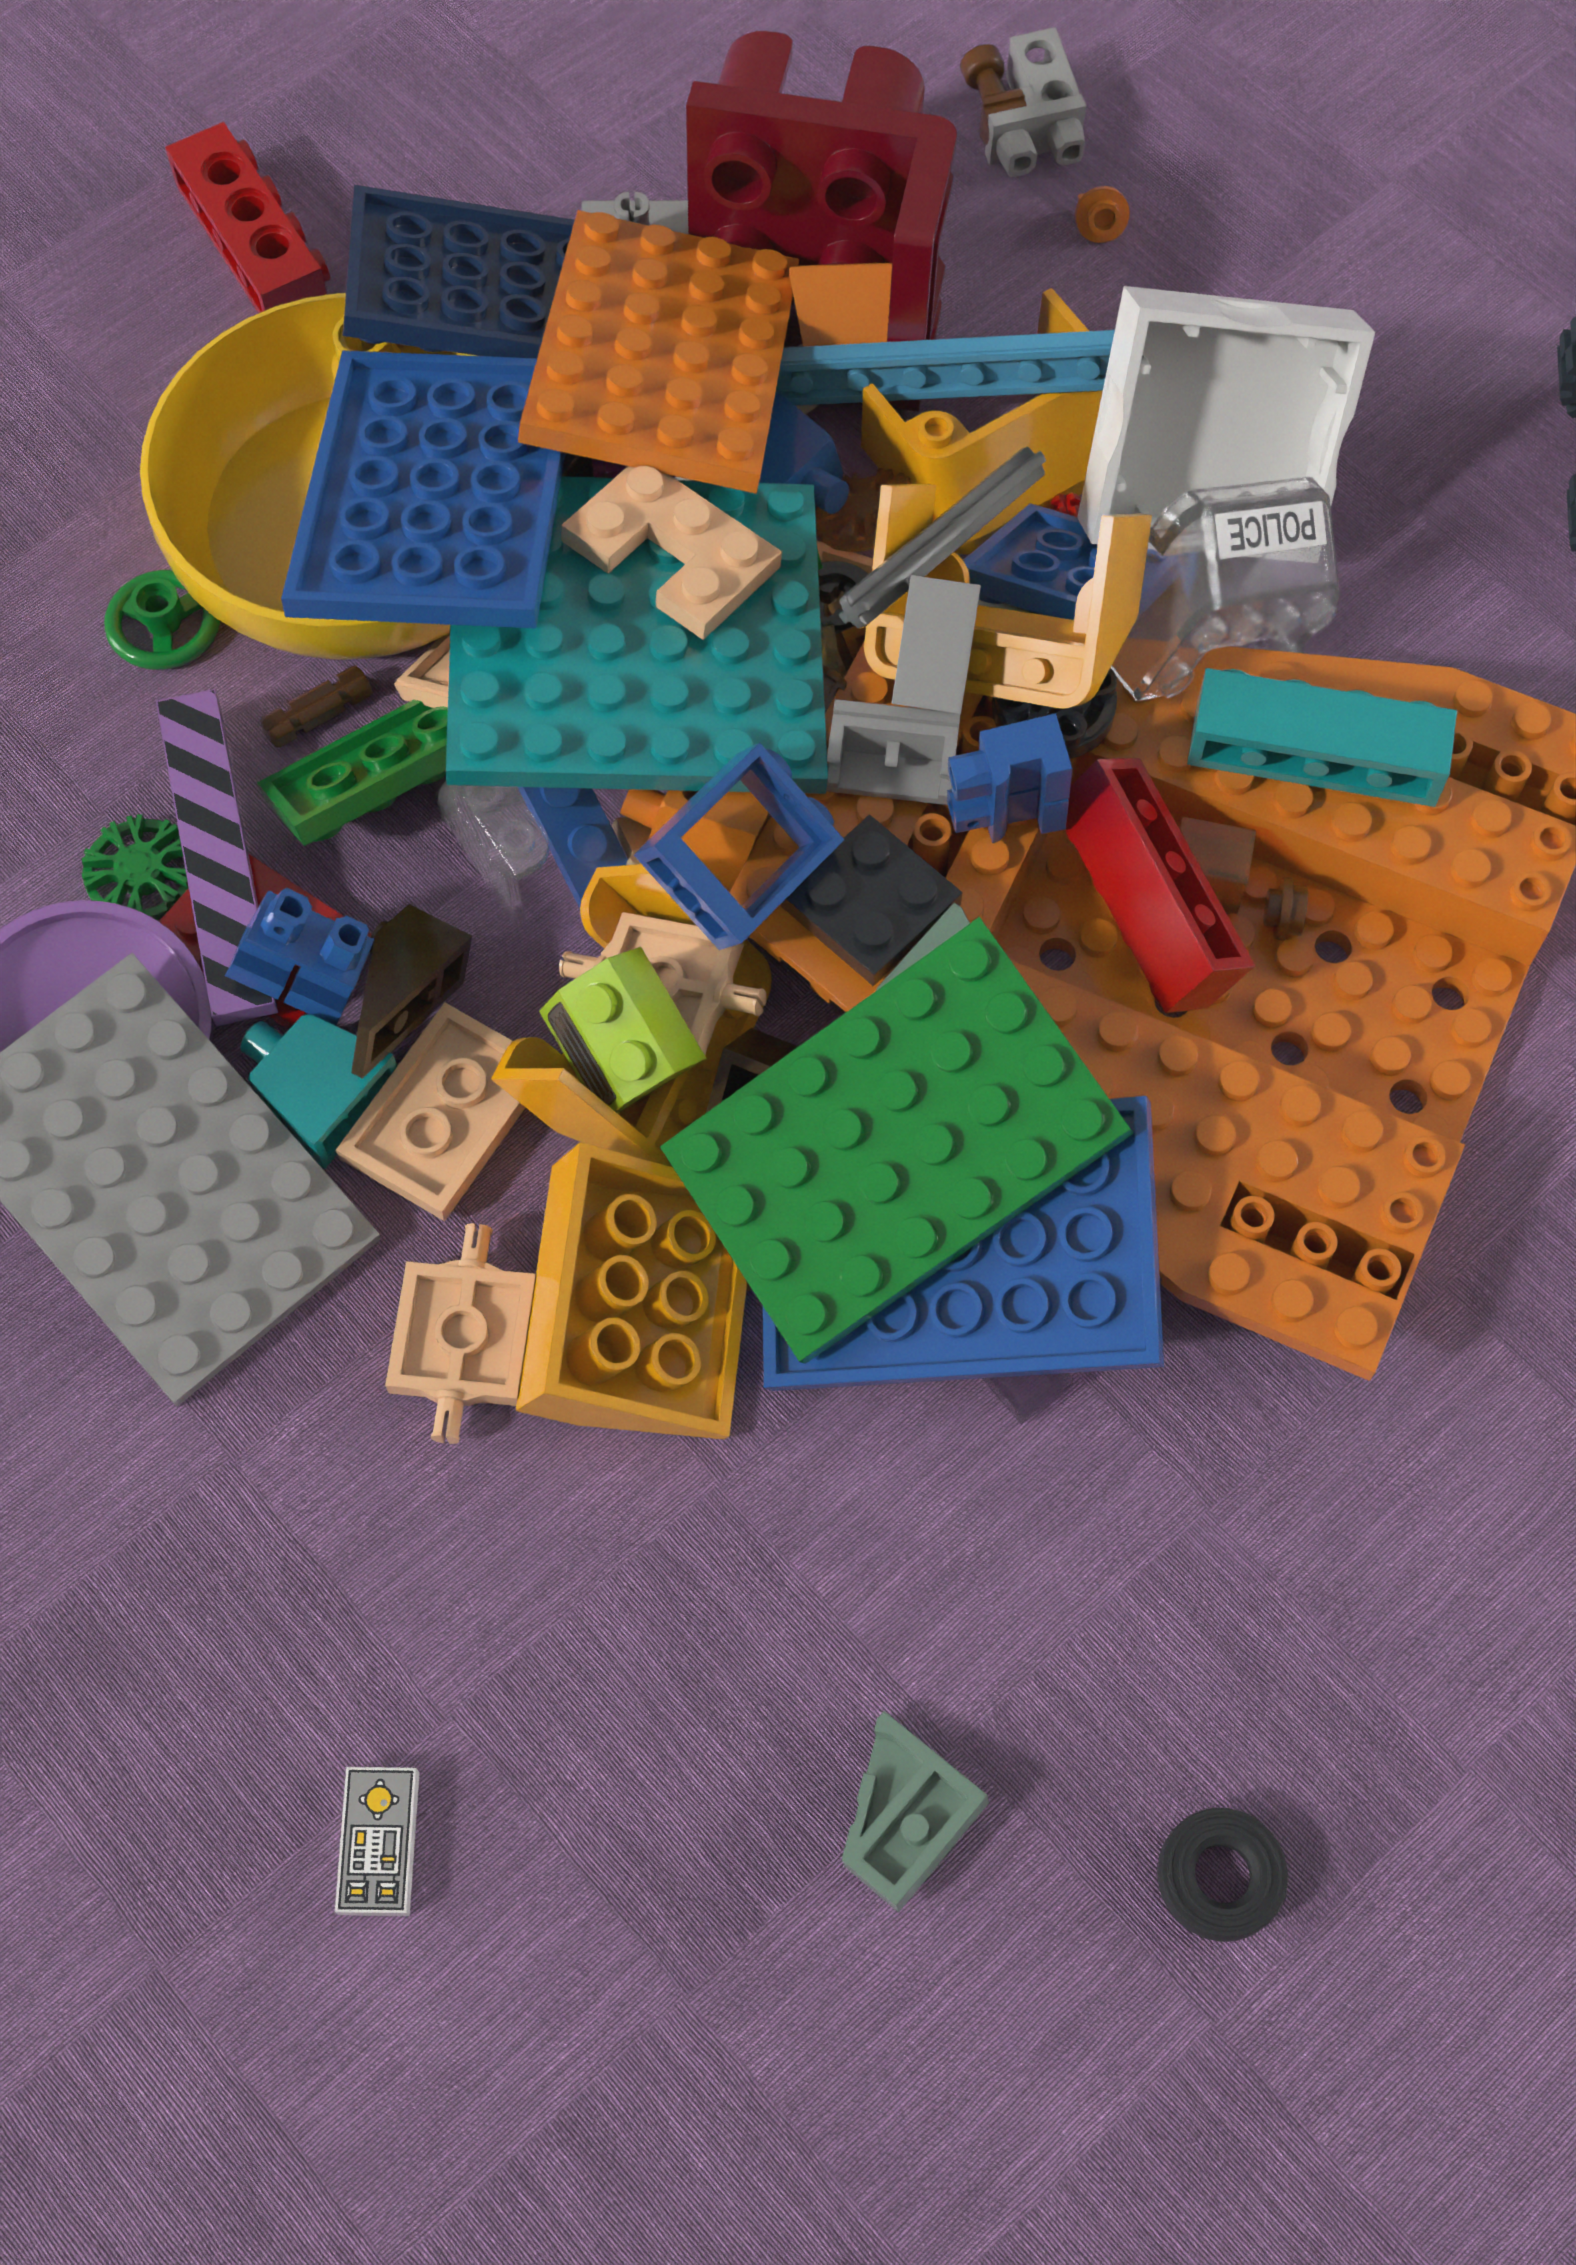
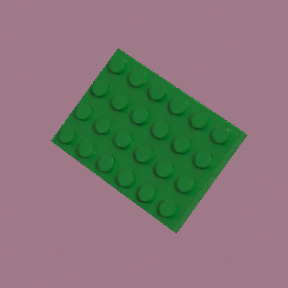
M978 917L662 1144L660 1148L798 1361L806 1364L1134 1133L985 923Z

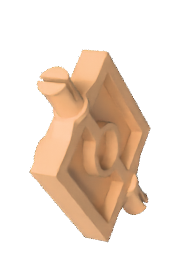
M622 912L612 941L601 952L599 957L565 951L562 955L565 961L560 960L559 972L563 978L576 979L608 957L642 947L704 1055L706 1054L715 1025L726 1009L760 1016L763 1013L761 1005L765 1006L766 991L763 988L757 989L733 984V975L744 946L743 943L718 950L698 926Z
M475 1223L465 1225L461 1260H453L442 1264L406 1261L385 1386L389 1394L426 1397L437 1403L431 1439L440 1443H445V1437L449 1444L459 1443L464 1406L478 1403L517 1405L536 1274L503 1271L486 1263L493 1230L483 1224H479V1231H477Z

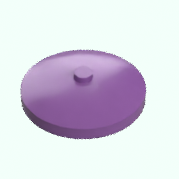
M78 900L51 904L32 910L0 929V1052L131 953L136 956L212 1043L214 1021L211 1016L204 976L194 956L172 931L157 920L130 907L103 901Z

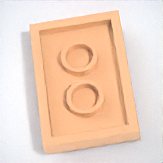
M444 1002L338 1146L336 1152L339 1159L441 1220L446 1221L526 1108L491 1080L506 1048L513 1041Z

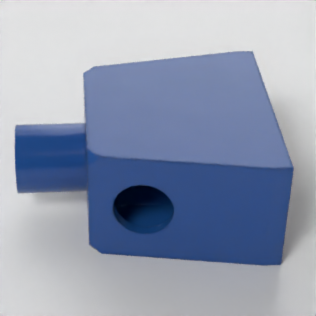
M776 393L759 483L814 485L815 506L829 514H834L844 506L849 495V486L842 480L844 473L834 440L824 429L784 396Z

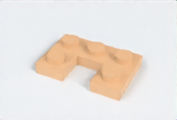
M649 466L626 467L562 524L561 541L606 573H610L647 538L683 562L685 565L657 590L656 607L702 640L769 579L781 565V550L671 475L662 474Z

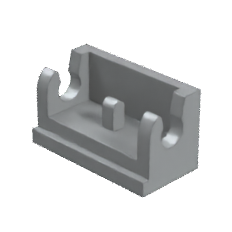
M911 575L892 704L961 714L981 585Z
M835 699L827 762L829 763L826 791L948 805L947 790L952 789L948 773V757L956 756L960 714Z

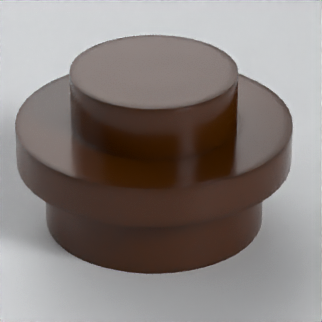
M1283 877L1279 889H1268L1263 925L1274 927V939L1285 940L1286 935H1302L1307 912L1308 887L1294 885L1293 878Z

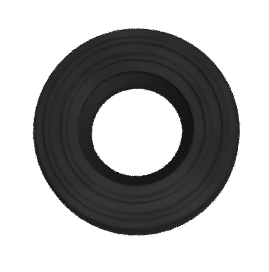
M1210 1808L1188 1816L1168 1835L1158 1859V1885L1166 1907L1183 1927L1205 1939L1229 1942L1254 1935L1267 1926L1277 1915L1287 1892V1864L1279 1842L1263 1823L1239 1810ZM1224 1846L1235 1850L1243 1857L1249 1869L1250 1880L1245 1894L1240 1899L1229 1903L1217 1902L1207 1897L1201 1891L1195 1878V1865L1200 1854L1206 1849Z

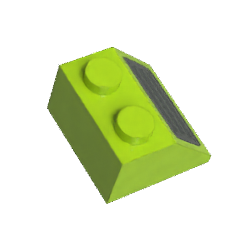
M642 947L606 958L560 988L539 1011L579 1081L616 1113L621 1112L707 1059Z

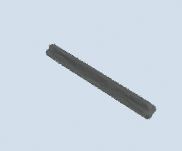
M1029 447L1021 448L840 598V604L843 609L839 613L841 620L845 624L851 621L859 629L870 624L909 591L911 575L925 577L1045 475L1042 464L1046 461L1044 454L1041 451L1035 454Z

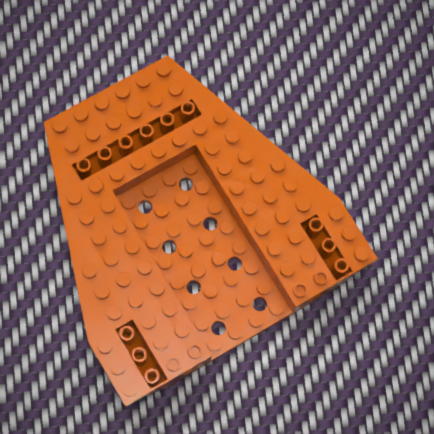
M1127 637L1111 666V669H1113L1117 676V706L1112 727L1105 739L1096 748L1082 756L1070 759L1072 765L1071 785L1097 759L1140 758L1216 896L1223 898L1230 904L1232 912L1228 914V917L1256 966L1208 1008L1190 1010L1186 1014L1175 1018L1161 1014L1155 1007L1154 1001L1156 998L1151 993L1147 978L1131 949L1122 939L1120 928L1103 897L1094 887L1092 876L1075 845L1067 837L1065 830L1041 834L1037 818L1008 823L1004 837L992 844L988 826L956 833L948 805L827 791L826 794L804 793L807 797L816 799L828 809L834 819L833 827L843 838L870 814L962 891L960 907L963 909L969 923L978 917L982 919L1108 1098L1148 1097L1151 1102L1161 1284L1180 1301L1370 1381L1377 1370L1465 1147V1144L1460 1143L1515 1002L1529 967L1550 932L1576 866V714L1453 667ZM864 642L844 677L847 682L845 690L840 688L837 690L836 696H834L825 713L827 755L835 699L910 707L892 704L895 680L878 675L870 667L864 652ZM1210 668L1222 671L1236 669L1244 671L1251 676L1281 681L1301 680L1317 687L1346 692L1361 690L1376 697L1406 702L1426 701L1434 704L1436 707L1457 710L1450 775L1436 807L1187 765L1197 700L1205 669ZM964 692L956 756L979 751L980 731L996 728L992 714L991 696ZM772 816L768 819L729 892L741 906L799 848ZM1283 877L1293 878L1294 885L1308 887V904L1303 932L1301 936L1286 935L1285 940L1274 939V927L1263 925L1267 891L1269 888L1279 889ZM781 904L749 935L750 938L779 962L782 960L786 961L810 982V988L827 1003L830 1004L833 1001L845 1012L874 993L877 987L894 970V968L890 970L877 984L872 986L785 911ZM1321 942L1336 943L1344 949L1347 959L1340 963L1326 962L1316 953L1315 946ZM1050 949L1063 950L1070 955L1073 964L1065 970H1052L1042 963L1040 955ZM1437 988L1454 990L1462 998L1463 1007L1456 1010L1442 1008L1433 999L1432 991ZM1279 1042L1292 1043L1301 1050L1304 1061L1297 1065L1282 1064L1273 1056L1271 1047ZM1396 1090L1410 1091L1419 1098L1422 1110L1413 1114L1402 1113L1393 1106L1389 1095Z

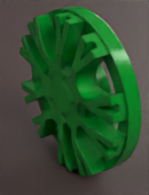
M137 814L135 818L132 815L126 816L127 821L118 825L113 821L109 823L110 827L106 828L104 826L100 829L102 835L97 838L90 849L85 848V857H82L83 873L81 874L87 894L91 901H103L122 905L126 894L129 893L131 896L127 907L142 912L155 920H159L189 888L185 868L166 867V864L171 860L183 857L178 826L171 824L167 819L164 821L145 819L143 814ZM143 832L157 833L150 842L142 841ZM132 834L135 844L125 847L122 838ZM172 840L175 841L159 853V851L163 849L169 842H171ZM111 844L119 848L115 855L103 854ZM96 868H113V869H114V870H100V871H95ZM168 879L181 886L175 891L165 885L164 882ZM110 882H117V887L103 899L98 893L97 888ZM156 891L159 892L164 902L155 907L144 909L142 896L150 895Z

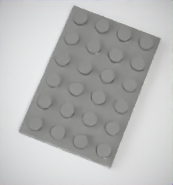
M133 953L129 954L0 1052V1202L176 1407L380 1241V1234Z

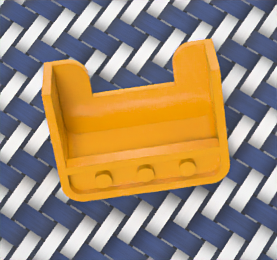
M642 864L597 867L581 900L580 914L583 926L587 933L604 949L613 939L622 912L697 926ZM745 939L742 942L744 946L733 975V984L757 989L763 988L766 991L767 1000L772 982L769 964L766 958ZM726 1009L715 1025L705 1054L707 1059L619 1113H616L579 1081L564 1053H559L541 1038L522 1037L514 1040L506 1048L491 1080L561 1135L586 1144L672 1167L660 1146L706 1113L723 1048L750 1028H754L759 1016Z

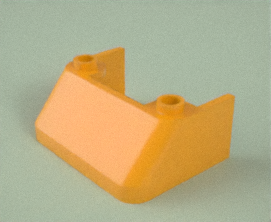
M1052 288L1042 292L1037 334L1089 331ZM872 383L863 388L861 447L892 485H936L932 522L1021 448L1029 447L1035 454L1039 451L1044 454L1046 461L1042 464L1045 475L954 552L967 555L975 551L1030 503L1052 509L1054 506L1051 505V501L1058 494L1067 495L1072 492L1078 495L1082 494L1103 391L1043 393L969 433L955 416L943 411L924 412L904 422Z
M881 485L872 571L932 523L936 485ZM1142 513L1102 515L1094 578L1089 580L1078 594L1074 620L978 605L964 692L1061 709L1080 706L1090 701L1098 692L1137 620L1152 515ZM954 552L925 576L962 583H969L970 581L966 564ZM908 591L866 626L864 652L867 662L878 675L884 678L895 680Z

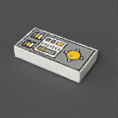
M346 1767L335 1913L338 1915L410 1916L419 1771L417 1768Z

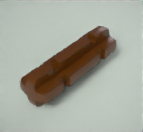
M351 666L335 675L338 680L337 682L332 684L330 680H326L287 702L289 709L284 712L279 707L264 715L260 723L270 743L276 748L282 747L298 738L295 734L298 730L301 729L305 734L346 711L344 704L350 702L354 706L370 697L372 689L364 672L358 666Z

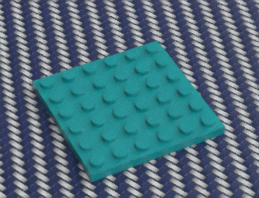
M562 476L537 627L514 628L450 625L446 785L699 791L737 753L760 742L765 749L776 752L786 761L792 771L791 779L804 793L826 794L828 764L814 485L759 483L757 494L699 481L678 480L782 551L780 568L702 640L656 607L657 590L685 565L683 562L647 538L610 573H606L561 541L562 524L614 479ZM739 780L728 792L750 791Z

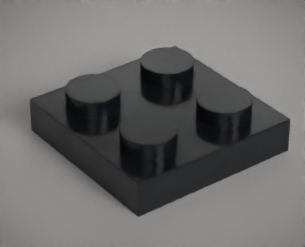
M869 814L844 837L845 840L781 903V907L874 986L913 949L953 903H956L958 906L961 905L963 892Z

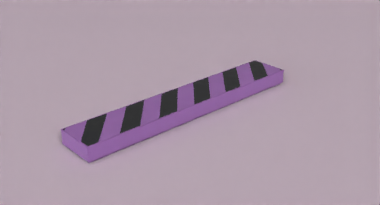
M216 689L156 701L212 1019L216 1026L278 1013L275 998L225 976L243 933L258 908V902L223 716Z

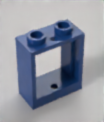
M760 742L737 753L634 854L637 860L718 950L741 944L845 840L833 827L834 819L828 809L816 799L807 797L791 779L792 771L786 761L776 752L765 749ZM739 780L799 846L742 906L681 839Z

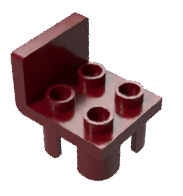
M755 31L739 37L733 42L727 52L718 84L693 81L686 103L688 234L703 238L716 237L729 244L744 248L775 250L784 256L799 259L798 266L892 263L887 342L935 340L941 316L942 302L940 294L946 267L938 253L953 187L954 175L951 173V166L956 149L957 130L948 119L923 113L925 86L920 71L909 58L895 50L866 45L859 47L854 53L842 102L784 94L782 91L793 54L792 38L787 34L772 31ZM922 399L888 402L895 409L919 412Z

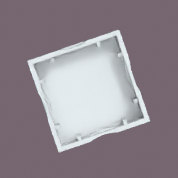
M1124 286L1077 517L1091 543L1098 544L1102 515L1142 513L1152 515L1148 549L1174 551L1187 548H1208L1219 550L1215 514L1322 501L1326 528L1337 485L1336 471L1339 450L1343 437L1355 414L1375 331L1354 310ZM1321 545L1240 557L1316 564Z

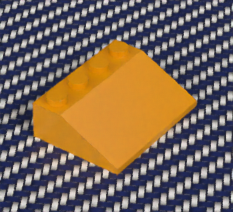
M583 1142L578 1143L552 1165L516 1405L517 1412L578 1426L713 1439H726L730 1436L747 1281L673 1167Z

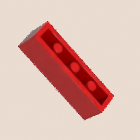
M1097 759L1070 786L1065 829L1067 837L1078 850L1093 878L1094 887L1106 902L1121 930L1122 939L1134 954L1149 982L1151 993L1159 1001L1164 1012L1173 1013L1206 1009L1256 966L1141 759Z

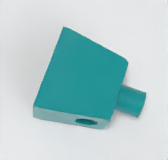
M311 1014L301 1016L285 1035L264 1021L257 1022L245 1034L240 1046L241 1052L258 1063L249 1075V1083L253 1091L304 1149L325 1169L338 1155L336 1152L338 1146L396 1069L397 1065L394 1055L389 1053L361 1079L351 1073L357 1039L356 1035Z

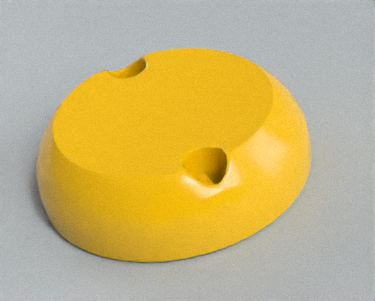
M346 293L308 297L275 306L241 321L219 334L201 348L177 372L161 395L148 423L142 445L140 465L142 496L155 540L175 576L193 599L216 619L251 639L293 654L332 660L368 659L394 655L424 646L450 634V625L285 617L281 597L342 351L476 356L448 351L428 352L415 346L387 342L372 344L359 338L343 336Z

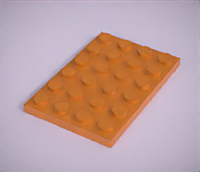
M577 210L520 420L518 443L634 468L649 466L662 474L757 494L793 297L789 267L798 266L799 259L784 256L775 250H756L740 247L716 237L703 238L680 233L662 225H644L617 219L604 212L590 213Z

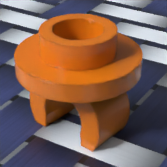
M1099 186L1078 195L1075 223L1084 238L1095 243H1106L1122 234L1129 222L1130 209L1126 198L1119 190L1109 186Z

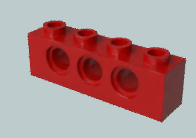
M223 121L165 147L177 188L258 313L296 300L327 295L325 282L331 280V276L323 256L317 248L309 251L305 245L306 237L299 220L292 211L286 214L281 209L282 201L275 184L269 175L260 177L257 172L258 165L245 139L236 141Z

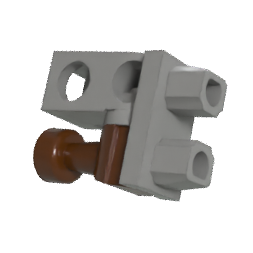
M1056 27L1010 37L1006 78L1011 90L1006 91L1001 82L1005 72V65L996 46L990 44L979 45L969 50L963 56L960 62V70L965 83L971 89L979 90L982 99L980 138L986 144L985 155L989 165L1002 163L1008 175L1015 177L1028 174L1036 167L1037 154L1051 151L1055 162L1061 166L1081 161L1085 144L1083 124L1086 104L1082 94H1079ZM1034 48L1045 49L1043 61L1032 63L1025 54Z

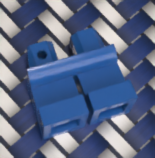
M1056 713L980 731L979 751L948 757V773L952 789L947 790V804L956 833L988 826L993 844L1004 837L1008 823L1037 818L1041 834L1066 829L1072 765Z
M289 888L283 889L278 895L268 890L247 925L225 976L278 1000L296 964L299 967L284 1003L336 1026L347 1000L356 986L374 939L368 937L369 929L366 924L347 915L342 918H336L334 921L312 911L308 897Z

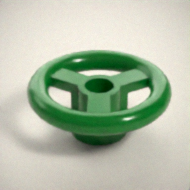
M166 569L146 572L126 582L114 594L107 606L104 628L110 646L123 660L144 669L166 670L183 666L203 654L214 641L219 630L220 620L216 619L195 601L189 592L179 598L176 588L187 590L177 579L173 570ZM202 609L203 620L197 634L188 643L173 650V633L179 628L181 620ZM123 615L146 625L148 631L153 635V652L141 650L127 640L122 629Z

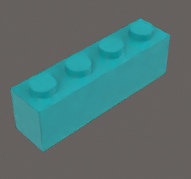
M1206 668L1197 700L1187 765L1436 807L1450 775L1457 710L1436 707L1434 704L1426 701L1406 702L1376 697L1361 690L1346 692L1317 687L1301 680L1281 681L1251 676L1244 671L1236 669L1222 671Z

